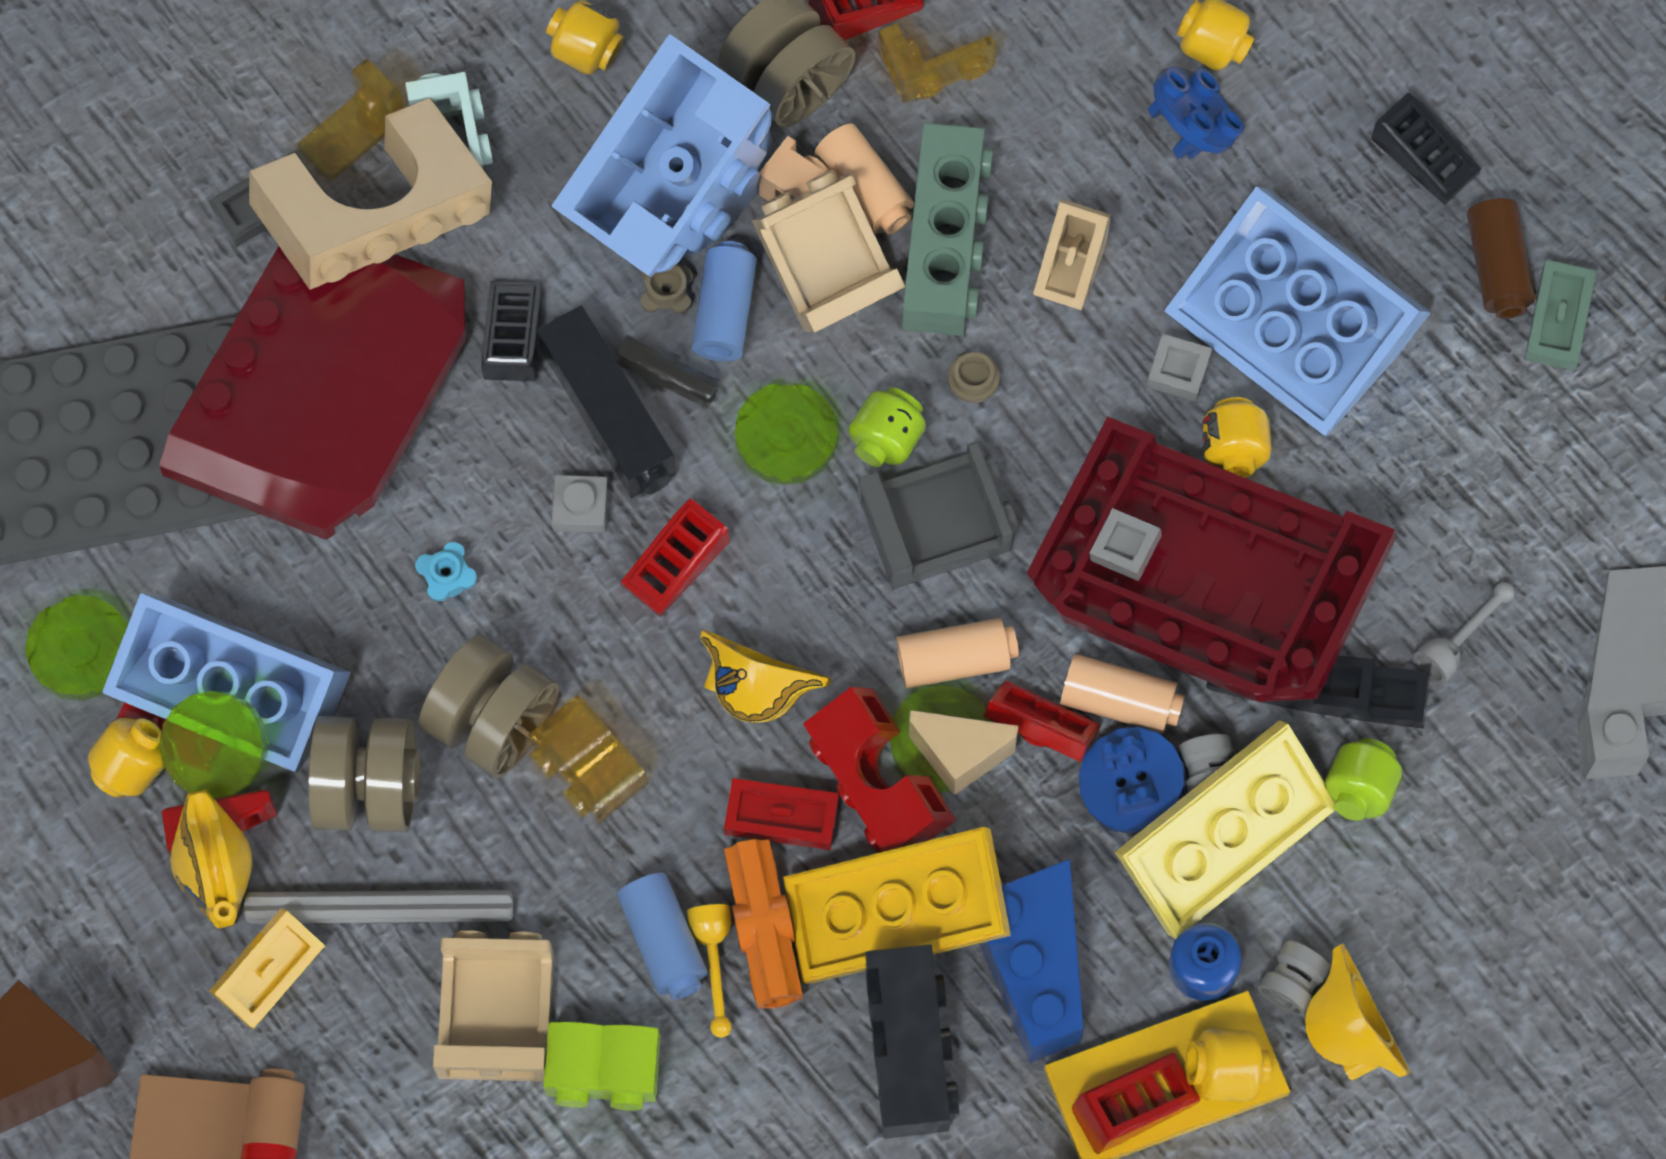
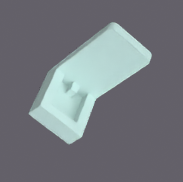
M465 72L449 75L430 73L419 77L417 81L405 83L410 106L430 98L444 117L463 114L471 154L483 170V165L493 164L488 134L478 135L475 120L485 119L479 89L469 90Z

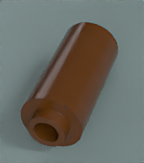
M1506 198L1490 199L1477 203L1468 209L1467 219L1484 309L1487 312L1495 313L1496 317L1501 319L1521 316L1526 313L1527 307L1534 303L1535 293L1518 204L1516 201Z

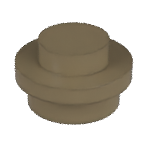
M969 352L960 355L952 362L948 371L950 390L957 398L968 403H979L989 399L994 395L999 386L1000 373L996 363L987 355L979 352Z

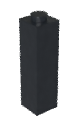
M581 305L536 329L541 352L630 498L632 499L643 492L649 495L663 489L671 481V477L676 475L674 454L583 306Z

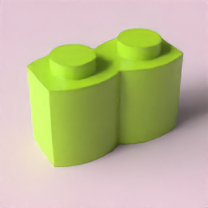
M550 1022L548 1024L543 1084L546 1096L555 1097L556 1105L571 1108L587 1107L588 1099L610 1100L611 1108L627 1111L642 1110L643 1102H656L661 1041L659 1029L635 1025L603 1026L579 1022Z

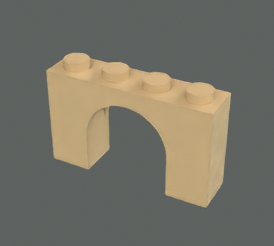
M430 98L385 116L384 149L412 187L411 191L404 198L392 205L377 209H357L336 202L323 192L296 153L249 171L250 206L310 290L327 282H337L353 271L372 263L384 262L396 253L418 244H427L441 234L463 225H472L482 219V217L490 214L491 179Z

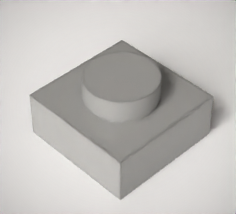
M1162 334L1146 387L1196 402L1211 357L1212 348Z
M555 475L552 511L553 531L605 533L608 496L607 477Z
M1112 508L1089 553L1091 561L1139 581L1162 536L1161 529Z

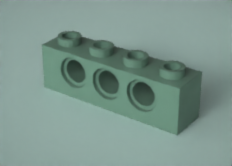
M923 123L903 304L902 330L964 336L966 318L976 319L979 288L969 287L970 272H981L984 241L974 240L975 224H986L988 194H980L979 186L980 178L990 179L993 148L983 147L985 128ZM949 178H957L962 180L965 185L959 188H949L943 185L942 182ZM945 224H952L961 231L954 235H945L940 233L937 228ZM938 271H949L956 278L949 282H940L935 280L932 275Z

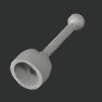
M1508 582L1497 584L1494 588V596L1451 640L1436 637L1425 642L1413 655V660L1420 671H1428L1431 681L1437 684H1445L1456 673L1461 664V652L1458 647L1501 603L1510 602L1514 598V587Z

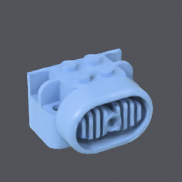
M669 34L556 198L552 207L649 277H652L654 273L666 272L672 269L682 257L695 253L698 254L715 243L745 210L758 192L760 170L773 155V140L769 129L772 117L769 109L771 104Z

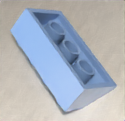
M140 593L102 693L293 772H299L311 752L313 730L317 717L335 715L351 672L162 595Z

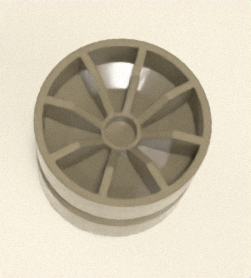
M763 0L752 8L730 32L720 50L718 62L720 67L729 76L771 104L769 106L772 114L771 119L779 127H789L809 117L836 93L848 77L854 65L856 55L855 51L831 26L820 25L819 14L805 0Z
M478 634L459 648L437 677L422 706L418 725L421 730L449 748H455L467 740L465 758L493 777L501 778L519 763L543 730L557 701L559 685L529 664L521 665L511 673L513 655L484 635Z
M317 717L312 736L309 766V806L314 829L352 830L358 816L360 801H364L366 819L371 831H409L414 802H417L419 797L421 773L419 749H416L415 727L412 719L375 718L369 730L367 746L362 747L361 731L356 717Z

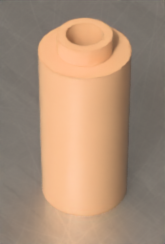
M853 123L842 125L821 140L815 149V157L829 171L835 170L837 177L840 175H853L856 185L852 186L873 233L880 234L886 232L888 235H891L904 228L911 220L910 212L914 207V201L857 126Z
M1001 618L896 636L899 666L905 689L1010 670V659L1019 657L1014 627L1004 628Z
M1075 653L1067 674L1060 705L1163 734L1166 724L1177 726L1185 696L1175 693L1177 682Z

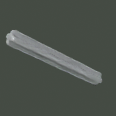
M509 890L249 892L244 900V916L250 924H267L279 909L282 908L287 910L300 923L500 922L512 919L514 900Z

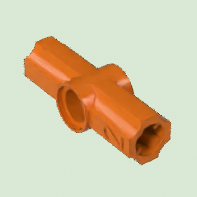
M751 839L737 842L735 845L725 848L724 853L735 905H732L738 941L741 953L746 952L754 1000H756L757 1009H775L789 1006L796 1001L802 1000L803 994L792 948V942H795L790 912L785 894L781 895L773 850L769 840Z

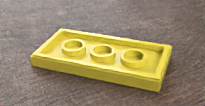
M1279 720L1116 850L1115 854L1167 935L1176 939L1183 930L1197 923L1335 811V802L1326 790L1324 781L1289 724Z

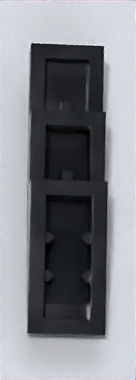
M1338 655L1317 699L1265 701L1261 703L1365 722L1424 729L1430 673L1428 671L1378 667L1375 664V659ZM1210 682L1206 684L1208 690L1248 699Z

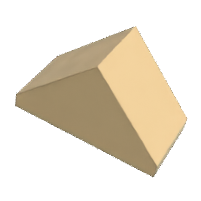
M1065 199L1060 200L1033 295L1082 311L1107 246L1110 214Z
M911 710L909 738L954 795L1014 754L1016 750L1018 726Z

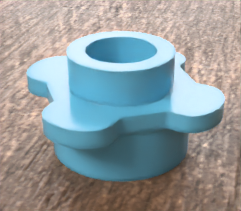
M449 542L442 551L433 555L423 554L416 561V571L425 577L428 583V596L434 601H444L447 598L457 596L464 589L472 588L476 583V572L468 568L463 558L465 550L459 543ZM444 568L451 569V573L447 576L442 575L441 571Z

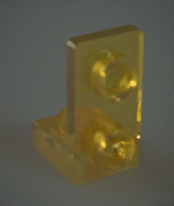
M897 23L879 30V56L903 103L915 98L920 100L931 98L942 91L944 86L961 79L965 81L975 80L986 74L995 65L996 44L992 36H987L923 62L916 42L912 37L905 40Z
M368 58L352 70L357 89L354 92V97L299 142L300 151L330 180L335 179L385 137L386 115L405 108L401 91Z

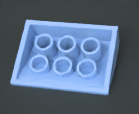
M1257 186L1165 309L1168 315L1324 436H1328L1397 358L1431 313L1272 190Z

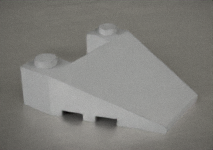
M1666 566L1609 570L1596 631L1597 637L1587 677L1588 683L1578 723L1585 779L1638 775L1650 756L1644 717L1666 715Z

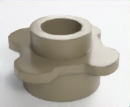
M675 265L666 272L654 273L652 277L642 272L646 290L641 296L640 302L645 311L653 313L658 309H672L675 313L682 314L689 310L691 299L687 293L688 285L693 280V274L687 266ZM669 285L672 289L666 293L662 291V287Z

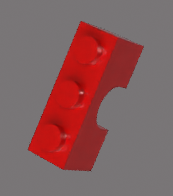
M851 686L803 723L812 738L809 740L811 750L834 773L839 781L836 787L840 797L850 808L858 812L866 825L864 834L870 845L878 853L932 840L957 821L929 776L906 775L891 787L882 779L878 767L880 752L886 743L901 731L874 688Z

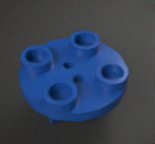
M1173 66L1164 69L1157 76L1153 84L1155 101L1147 110L1153 119L1163 114L1172 128L1183 137L1172 149L1177 159L1183 158L1186 154L1189 159H1192L1202 151L1215 154L1227 151L1234 144L1236 138L1244 131V124L1241 118L1230 110L1227 103L1218 93L1220 90L1219 83L1209 71L1198 68L1193 73L1188 69Z
M1141 727L1116 729L1099 738L1086 753L1079 772L1080 795L1089 813L1108 830L1126 834L1137 833L1183 798L1186 787L1185 766L1174 745L1158 732ZM1141 773H1146V779L1143 781H1139V775ZM1121 779H1125V786L1118 787V782Z

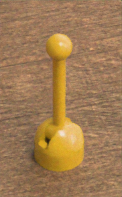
M725 904L703 905L688 909L687 920L693 938L700 944L707 946L714 1019L711 1021L710 1030L714 1036L724 1038L730 1034L732 1024L725 1017L717 944L722 942L730 932V906Z

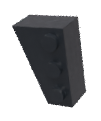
M932 944L865 951V979L883 1139L949 1132L950 1115L959 1114V1101L956 1081L946 1082L944 1061L953 1060L950 1028H940L938 1008L947 1007L943 974L935 975Z

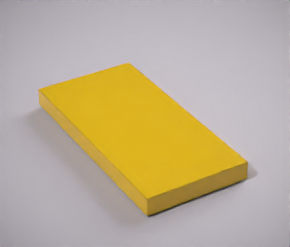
M980 827L783 877L802 983L813 984L865 971V951L932 944V952L937 954L1011 936L991 829L987 827Z
M1249 991L1044 1065L1043 1069L1078 1159H1119L1281 1099L1290 1093ZM1218 1028L1252 1031L1259 1039L1262 1050L1270 1053L1271 1074L1267 1084H1260L1257 1094L1250 1101L1206 1100L1199 1095L1201 1100L1198 1104L1100 1154L1094 1152L1072 1112V1105L1081 1093L1170 1053H1175L1185 1071L1188 1046L1191 1041H1197L1201 1033L1206 1029ZM1162 1075L1154 1077L1167 1101L1174 1100L1175 1098ZM1140 1084L1136 1089L1148 1110L1154 1109ZM1117 1096L1116 1099L1127 1119H1132L1133 1116L1122 1096Z

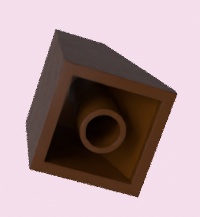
M18 980L0 999V1133L111 1084L118 1076L102 1053L21 981Z

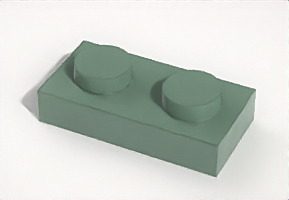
M1545 260L1524 360L1572 371L1576 370L1597 270Z

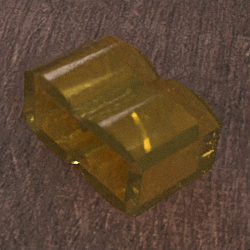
M579 695L528 735L534 748L528 754L530 759L547 779L556 775L567 786L568 789L562 795L581 818L589 813L600 824L649 784L643 768Z

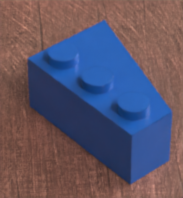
M1070 859L1002 885L1011 936L979 943L1029 1063L1081 1042L1083 1017Z

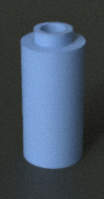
M724 241L719 243L718 247L710 248L706 252L691 349L695 354L709 360L729 362L738 360L743 356L757 258L748 252V248L741 243Z
M650 874L625 885L617 892V898L657 994H670L672 1000H677L700 990L702 987L700 980L708 974V971L667 874Z

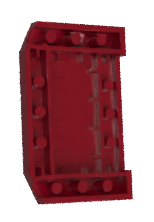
M278 246L170 430L159 464L162 476L319 538L329 539L336 534L335 527L353 514L360 517L374 507L466 341V289L464 280L394 254L384 262L372 263L347 274L337 282H327L310 290Z
M1107 416L1027 571V575L1034 587L1061 619L1069 625L1256 702L1317 699L1397 537L1393 528L1347 510L1343 516L1160 445L1156 442L1154 434ZM1112 508L1161 529L1162 536L1139 581L1091 561L1089 553Z

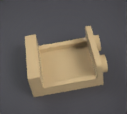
M835 170L828 171L808 181L806 184L810 191L794 199H791L789 192L763 203L761 208L764 214L751 219L802 329L806 332L815 333L905 288L898 269L889 267L852 188V186L856 185L853 175H840L837 177Z
M465 930L456 932L454 938H441L440 950L443 955L439 1035L438 1045H434L433 1068L438 1079L544 1081L548 1024L551 1022L554 952L551 942L549 940H542L540 934L533 932H513L509 934V939H487L486 933Z

